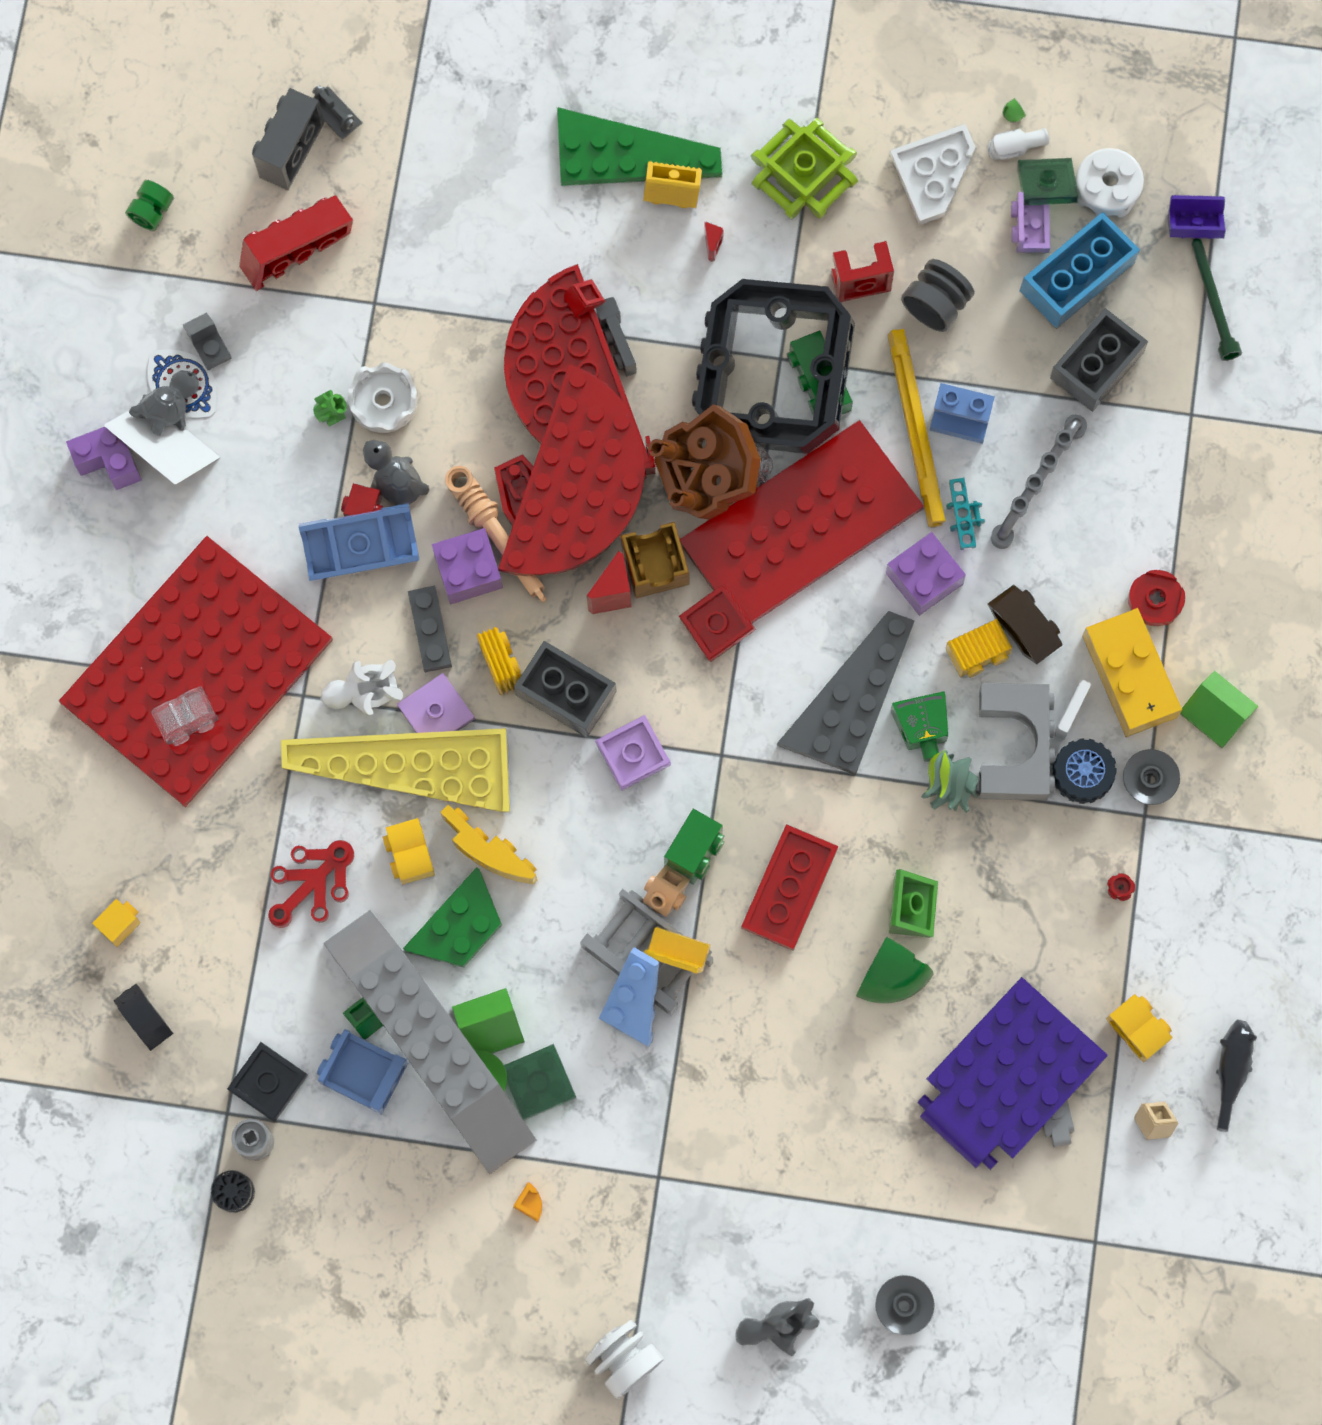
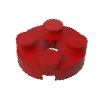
M1151 570L1134 580L1129 590L1128 604L1131 610L1139 609L1145 624L1150 626L1169 625L1180 615L1184 607L1185 591L1183 587L1181 588L1173 574L1163 570ZM1155 592H1159L1164 602L1154 604L1153 600L1149 599V595L1153 596Z

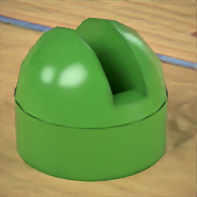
M1015 98L1010 100L1002 111L1003 116L1009 122H1017L1026 116Z

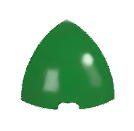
M886 937L856 996L874 1003L899 1002L923 989L934 973L927 964L915 959L914 953Z

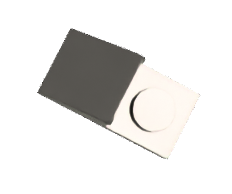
M207 312L183 324L207 371L232 359L217 331L215 323Z

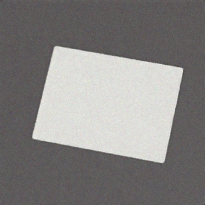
M127 411L104 425L173 484L181 482L219 459L217 454L188 430H180L174 424L166 425L161 436L152 432V423L148 419L135 418Z

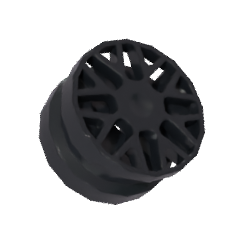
M228 1170L220 1173L214 1179L211 1185V1196L213 1202L219 1208L227 1212L238 1213L251 1205L255 1197V1188L248 1176L238 1171Z

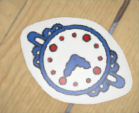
M156 350L152 352L149 356L147 379L151 392L161 386H169L173 374L180 370L190 371L198 377L199 388L196 394L185 399V417L204 418L213 415L217 405V386L211 369L207 371L201 358L180 350Z

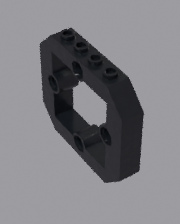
M741 279L711 303L710 311L706 312L705 327L707 328L706 338L703 337L701 340L700 350L703 358L702 364L697 366L696 378L699 380L698 390L693 392L692 406L695 407L699 415L713 404L723 408L728 375L732 373L735 367L732 348L738 313L766 315L771 324L780 330L792 327L796 318L828 321L823 354L816 356L810 365V371L818 383L813 421L779 417L774 408L765 402L753 405L748 414L730 412L748 425L757 449L809 454L840 428L855 322L828 286ZM780 308L787 309L784 316L775 317L777 310ZM725 356L722 364L713 365L717 357ZM824 367H832L830 374L827 376L820 375ZM762 415H770L767 423L758 424V420Z

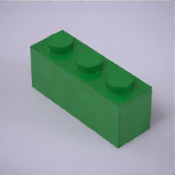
M821 330L791 341L789 352L787 353L791 367H796L800 376L797 379L803 392L807 391L811 399L808 401L813 416L818 383L810 371V365L812 360L816 356L823 354L825 339ZM824 367L820 375L827 376L831 373L832 367ZM847 388L845 389L842 415L852 411L853 401Z

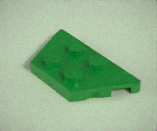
M476 867L405 945L403 949L406 953L425 956L432 960L444 961L464 968L497 932L502 924L480 869Z

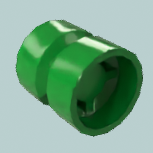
M144 180L136 193L138 199L131 201L125 214L140 227L155 231L163 219L161 212H166L169 209L174 196L160 184Z

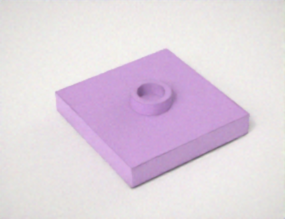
M444 673L397 703L398 708L416 733L459 731L475 720L474 715Z
M645 715L595 740L621 791L671 766L668 756Z

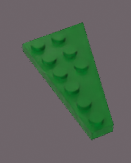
M557 107L561 186L642 182L646 180L648 162L650 161L653 163L657 162L658 164L663 163L664 165L667 163L674 166L679 165L685 168L688 166L690 168H700L702 170L701 178L722 177L721 148Z

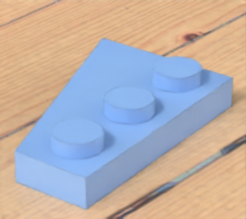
M633 948L599 1019L649 1047L653 1039V1032L651 1031L652 1021L655 1016V1009L653 1008L654 996L657 992L659 961Z

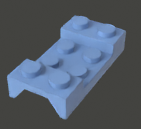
M409 503L381 508L378 511L299 524L309 581L419 561Z

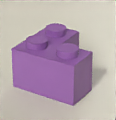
M106 427L66 441L73 462L81 476L106 467L110 480L116 490L142 481L129 446Z

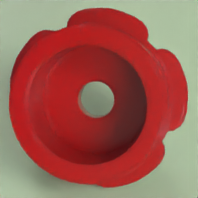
M1124 873L1112 876L1107 882L1109 887L1108 894L1113 899L1127 901L1135 891L1134 881ZM1122 885L1124 887L1123 890H1120L1118 886Z

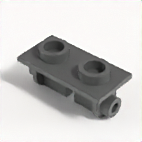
M318 85L313 89V98L319 100L324 121L342 140L363 124L329 86L321 87Z

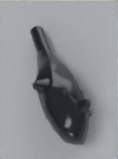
M1238 1019L1230 1026L1224 1038L1220 1040L1222 1048L1219 1069L1216 1070V1074L1219 1075L1221 1085V1107L1217 1130L1221 1132H1228L1233 1104L1240 1089L1246 1082L1248 1073L1252 1072V1053L1254 1041L1257 1039L1249 1024Z

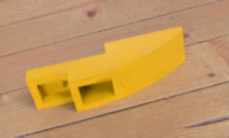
M448 804L440 812L442 818L458 833L452 839L454 846L473 862L494 874L510 880L528 884H535L538 881L534 873L537 870L535 866L526 858L521 860L515 854L517 849L506 838L501 841L495 836L487 843L488 836L479 827L473 829L467 823L469 820L468 816L460 808L457 807L454 810Z

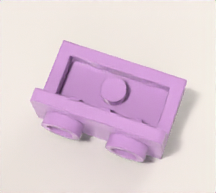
M1018 192L1016 201H1011V217L1016 218V226H1012L1011 241L1016 243V252L1049 253V198H1024V193Z

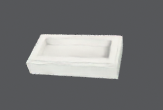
M1084 680L1080 681L1057 727L1056 736L1065 739L1091 687V683Z

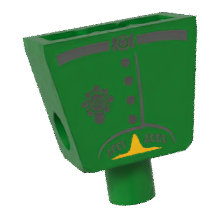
M945 691L892 703L891 713L907 749L921 748L924 762H930L931 758L939 753L937 744L944 743L948 739Z

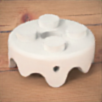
M1100 149L1088 155L1081 162L1075 177L1076 200L1079 206L1089 207L1097 216L1102 212L1106 216L1115 215L1120 218L1126 216L1139 200L1143 190L1144 178L1140 165L1128 153L1118 149ZM1108 175L1113 176L1117 180V184L1107 186L1102 178Z
M386 362L372 368L365 366L359 368L348 389V402L353 417L362 427L372 432L390 433L405 426L412 419L418 403L417 392L409 372ZM381 394H387L391 397V401L385 406H380L376 403V398Z

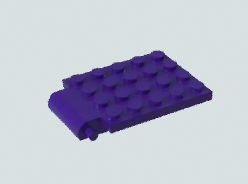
M1021 977L926 1078L940 1094L934 1101L927 1095L921 1097L917 1103L925 1111L921 1114L920 1118L974 1168H978L983 1163L991 1170L998 1163L990 1155L997 1146L1013 1159L1107 1058L1108 1054Z

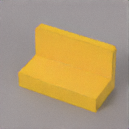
M655 927L649 948L644 950V953L659 962L698 974L703 972L711 944Z

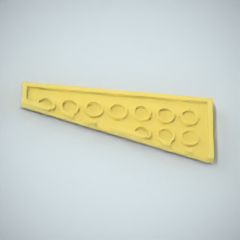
M506 728L281 740L282 768L285 770L504 813L510 812Z

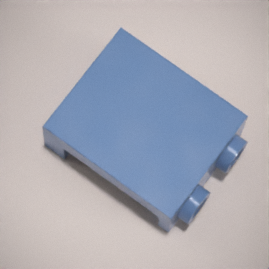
M940 383L929 431L983 444L995 396Z
M344 1029L342 1034L337 1033L330 1046V1049L333 1051L329 1059H324L317 1070V1075H319L318 1081L320 1084L382 1115L408 1062L405 1058L397 1054L393 1055Z

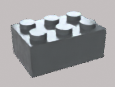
M289 88L286 95L280 97L275 116L268 119L263 138L255 143L252 150L259 178L289 190L324 125L319 100L292 88Z
M1105 308L1055 364L1050 379L1093 412L1144 354L1148 341Z
M543 641L514 686L516 696L586 738L617 692L615 682L546 641Z

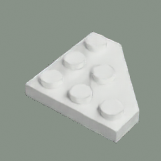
M966 124L890 150V157L919 225L945 216L975 152V145Z

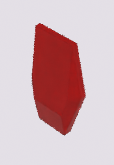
M523 454L494 467L503 513L512 526L533 469V465Z

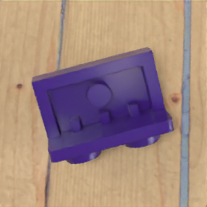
M1172 195L1168 210L1170 237L1224 239L1226 231L1224 221L1225 197Z

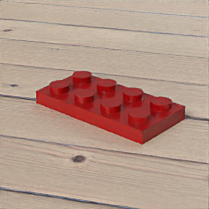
M786 824L741 929L794 951L839 846Z

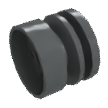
M931 259L925 264L924 270L918 273L919 281H913L902 294L901 301L909 313L918 321L935 331L945 332L958 316L957 310H962L966 307V303L972 299L975 291L967 278L957 269L941 260Z

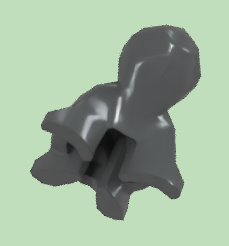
M180 370L173 374L169 386H161L149 394L143 395L139 404L130 408L129 414L135 418L148 419L152 423V432L161 436L166 425L174 424L180 430H184L186 427L185 399L196 394L198 391V377L190 371Z
M371 440L365 443L363 448L364 461L370 468L377 470L370 488L380 490L381 495L396 506L407 503L410 505L420 495L423 496L429 492V485L421 481L419 474L411 465L413 463L411 457H392L391 447L386 442Z
M810 1298L797 1302H781L773 1307L762 1321L745 1318L736 1329V1342L743 1346L757 1345L763 1340L770 1338L779 1349L793 1356L796 1353L794 1342L802 1330L814 1329L819 1325V1319L812 1315L811 1312L814 1308V1302Z

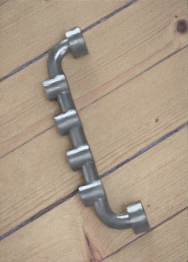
M1071 415L1067 418L1064 430L1059 431L1056 435L1055 445L1050 452L1043 454L1039 469L1035 474L1027 478L1025 490L1021 496L1013 499L1010 512L1003 523L993 529L991 542L995 547L1005 549L1012 544L1014 538L1013 526L1019 517H1023L1026 514L1029 502L1033 496L1041 492L1043 481L1049 473L1056 469L1058 459L1063 451L1070 448L1073 439H1079L1085 434L1087 422L1084 417Z

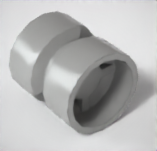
M242 1120L232 1131L231 1140L233 1147L244 1158L251 1161H259L271 1153L274 1146L273 1134L259 1120Z

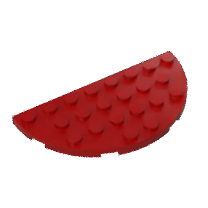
M578 264L551 276L545 284L530 294L517 312L506 340L504 375L509 399L523 426L540 444L545 435L569 364L591 373L607 384L620 397L633 416L595 309L582 316L575 317L563 295L571 285L584 281ZM643 443L645 463H649L650 459Z
M571 364L568 365L498 568L500 572L519 576L555 575L583 566L605 552L621 533L625 531L639 505L645 477V456L642 439L635 420L624 402L607 384L591 373Z

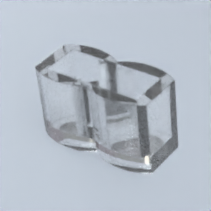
M202 686L194 688L150 711L165 742L168 745L173 743L174 746L186 742L189 739V735L193 732L199 731V733H203L212 729L215 726L214 723L219 720Z

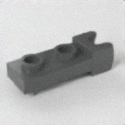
M614 297L604 299L606 302L595 308L607 344L609 346L613 345L616 353L613 354L618 370L623 368L626 377L637 373L636 362L619 324L621 323L619 308Z

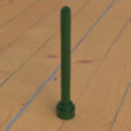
M1195 238L1192 241V248L1221 339L1218 352L1222 361L1233 360L1242 355L1239 342L1231 337L1202 240Z

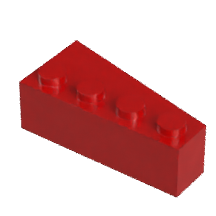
M336 195L328 199L322 198L305 210L299 209L295 211L291 217L282 221L276 220L264 230L249 233L243 239L239 267L255 291H258L264 287L262 282L269 277L274 276L277 279L284 275V270L290 264L297 262L300 265L308 260L316 248L321 252L349 235L353 219Z

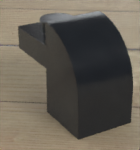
M137 983L113 1000L123 1017L150 1051L174 1034Z

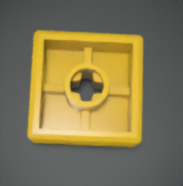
M493 627L492 630L488 628L487 632L478 633L476 637L497 691L503 696L504 692L508 693L509 690H514V686L522 674L515 656L509 658V655L513 654L505 631L499 633L496 627Z

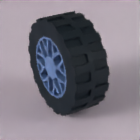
M1082 738L1078 739V741L1069 742L1057 754L1052 768L1056 789H1059L1063 797L1069 798V801H1076L1079 804L1093 803L1097 799L1103 798L1115 781L1117 773L1115 758L1112 757L1111 751L1104 747V744L1101 742L1097 743L1093 739L1084 740Z

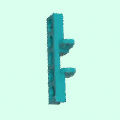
M965 478L950 479L949 487L952 502L948 503L946 508L950 510L954 507L956 524L950 526V531L954 532L957 529L960 550L976 548L973 526L977 525V527H980L981 524L985 523V519H981L979 508L983 505L977 501L969 503ZM961 483L962 491H955L953 484ZM963 496L964 501L956 502V497ZM959 509L967 510L968 515L965 518H961L957 512ZM971 509H973L975 519L973 520L971 518L970 513ZM964 535H970V544L963 542Z

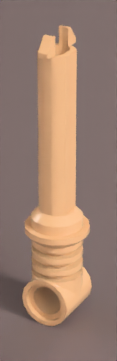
M452 467L445 476V483L448 489L467 513L469 525H474L476 528H485L487 534L503 555L509 536L497 520L498 504L488 498L466 467ZM466 477L467 483L463 487H455V482L458 478ZM517 575L532 598L538 596L542 603L547 600L542 593L545 587L536 575Z

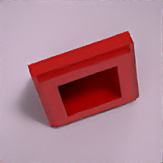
M704 222L709 261L713 262L724 240V230L722 227Z
M592 279L571 285L563 295L575 317L582 316L606 302Z

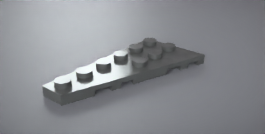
M888 611L778 741L777 746L856 775L915 620Z

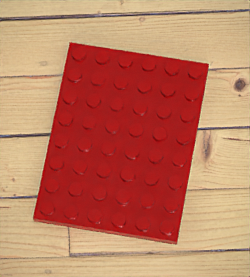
M206 536L59 699V703L186 808L333 641V638L210 537Z

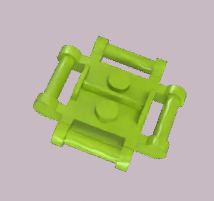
M818 118L814 119L807 127L803 126L802 128L793 120L787 119L782 124L783 128L760 150L756 149L751 154L752 160L758 166L764 168L754 178L752 185L757 190L761 189L785 210V215L790 219H794L805 205L817 218L821 219L827 213L826 209L849 187L853 188L858 183L857 177L845 167L854 160L857 152L851 147L847 148L823 127L824 123ZM791 135L792 137L769 159L768 157ZM836 175L841 177L842 180L819 202L814 198ZM771 176L777 180L779 186L796 199L793 203L768 181Z

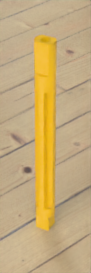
M904 329L891 330L887 335L927 523L928 527H939L945 522V516L910 350Z

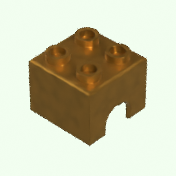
M675 522L660 525L657 531L646 535H636V532L621 535V547L636 599L690 585L689 570Z

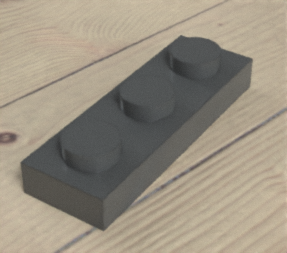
M435 585L408 591L424 672L452 667Z

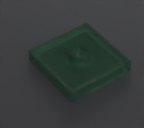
M1072 158L1018 160L1017 169L1021 192L1024 193V205L1078 203Z

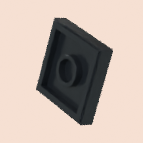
M260 1042L227 1090L275 1123L308 1074Z

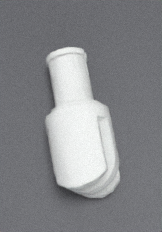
M1045 128L1024 133L1020 129L998 133L989 141L987 153L994 160H1005L1023 156L1027 149L1049 145V134Z

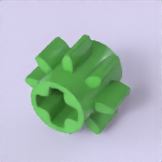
M329 390L314 398L316 404L314 405L313 412L319 422H327L328 426H332L346 418L343 413L347 409V404L341 395H333L332 390Z

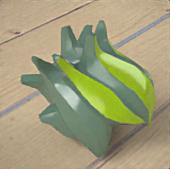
M947 750L939 752L929 762V787L921 797L924 799L937 795L936 799L930 802L934 810L949 802V810L954 809L956 811L960 805L967 813L969 811L968 800L970 795L978 797L976 793L978 777L969 771L971 758L967 757L952 762L954 754L948 755Z

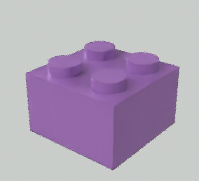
M485 528L432 544L450 605L503 589L502 580Z
M932 532L887 563L886 568L887 576L919 616L962 586L966 577L964 571Z

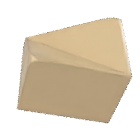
M1166 1102L1141 1104L1134 1117L1146 1140L1168 1138L1179 1124Z

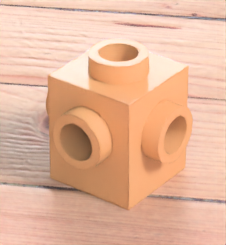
M665 865L656 877L652 875L646 883L644 890L647 891V894L642 902L651 907L653 911L667 917L673 909L678 911L687 896L683 893L690 879Z

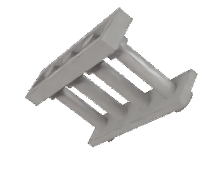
M624 889L620 891V899L625 903L599 936L595 935L592 937L587 933L580 942L581 947L618 976L633 948L639 949L655 927L683 935L642 904L644 899L633 890L629 893ZM636 910L647 921L625 949L615 955L607 949L609 946L608 942L632 911ZM709 950L705 963L709 967L713 964V957L710 956L711 950ZM659 962V969L664 963ZM681 969L667 987L662 989L657 987L654 1004L672 1016L678 1008V1003L675 1001L677 998L676 993L693 972Z

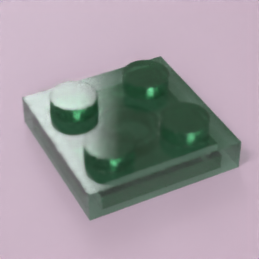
M554 1044L504 1065L507 1073V1083L524 1121L576 1099Z

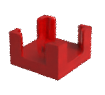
M887 241L874 244L876 262H873L870 266L852 270L846 250L833 252L832 257L835 268L831 269V276L837 299L840 302L891 291L894 268Z

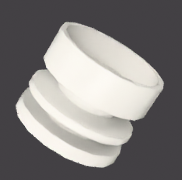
M633 1320L611 1330L594 1345L591 1353L585 1358L589 1366L599 1359L603 1361L595 1369L594 1373L596 1375L602 1374L608 1369L612 1372V1375L604 1385L616 1400L635 1387L664 1360L652 1344L641 1350L637 1348L638 1343L644 1337L642 1331L631 1339L628 1337L637 1326Z

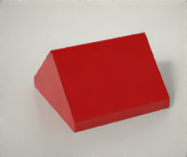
M617 552L587 594L588 611L590 613L597 614L632 607L623 553Z

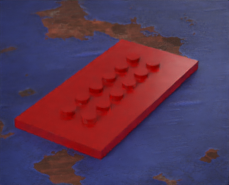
M858 420L757 487L755 494L736 501L728 507L727 511L709 519L682 537L680 542L683 550L714 591L722 584H725L753 624L923 510L924 505L863 423Z

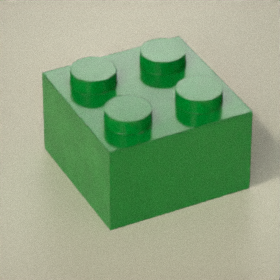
M693 808L664 855V866L668 865L689 878V883L693 885L697 879L703 880L710 868L708 864L711 855L717 856L724 845L723 825Z

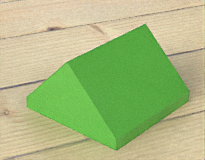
M1214 671L1200 684L1185 703L1180 715L1223 748L1258 708V705Z
M896 870L891 904L890 934L919 937L934 936L938 881L905 870Z
M506 988L452 1006L458 1028L474 1050H483L493 1054L525 1042Z

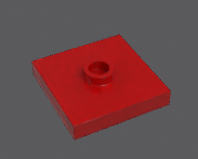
M725 584L716 588L679 615L710 662L756 630Z

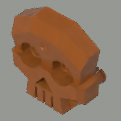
M713 404L690 423L682 421L666 430L662 440L654 439L649 444L648 450L654 451L650 454L655 457L654 461L667 492L669 504L674 510L709 520L727 511L730 503L755 494L761 458L748 425L721 406ZM706 439L707 443L706 446L703 448L702 442ZM720 476L721 483L717 485L716 481L717 478Z

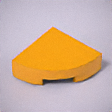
M527 1182L513 1208L539 1222L542 1214V1200L537 1189Z

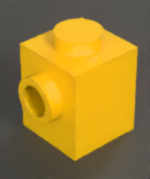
M115 899L92 924L118 947L141 922L136 917L139 912L128 901L122 904L119 900Z

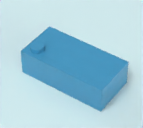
M1102 212L1023 278L1019 291L1057 329L1135 263L1140 249Z

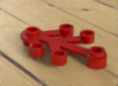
M337 840L332 842L327 849H306L303 846H295L291 850V858L295 863L304 864L307 860L325 862L318 869L286 870L283 866H276L271 870V878L276 884H284L287 881H305L283 904H276L270 908L268 918L273 926L277 928L287 927L292 921V911L313 890L314 907L311 909V916L317 923L325 922L329 917V912L326 908V877L333 870L335 871V886L331 889L332 898L339 903L348 899L346 867L353 862L355 855L351 844L344 840ZM339 849L345 851V855L342 858L335 857V852ZM297 851L305 852V856L302 859L295 858ZM277 871L285 873L281 880L275 879ZM338 889L345 890V895L341 898L335 896V892ZM318 909L325 911V915L322 918L315 917V912ZM283 910L285 913L284 917L276 919L274 917L276 911Z

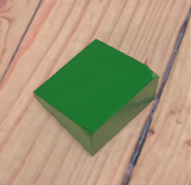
M363 997L343 1012L344 1016L364 1040L383 1026Z

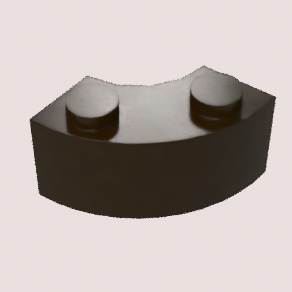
M1013 584L987 605L994 618L999 621L1001 627L1018 646L1022 655L1038 664L1063 645L1058 637L1060 630L1052 620L1048 621L1034 604L1035 599L1028 590L1021 591Z

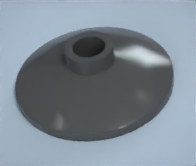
M1146 749L1134 754L1128 760L1123 772V782L1127 792L1138 802L1147 805H1158L1168 801L1176 793L1180 784V771L1176 762L1165 752ZM1152 775L1155 778V783H1147L1145 777Z
M909 1275L896 1276L886 1281L878 1291L875 1301L876 1313L880 1322L891 1332L900 1335L915 1334L924 1329L930 1322L934 1313V1298L928 1286L920 1279ZM905 1300L909 1303L910 1308L908 1311H901L899 1309L900 1301Z

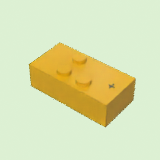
M1138 608L1085 628L1082 636L1125 737L1178 718L1182 711L1181 705Z

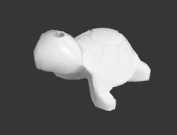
M388 660L381 665L369 664L361 666V662L357 661L353 663L346 682L341 680L329 682L323 689L320 699L326 706L336 710L345 708L352 702L355 707L359 708L366 715H372L374 712L371 708L384 705L390 700L400 701L403 698V692L397 688L396 678L393 673L396 667L394 661Z

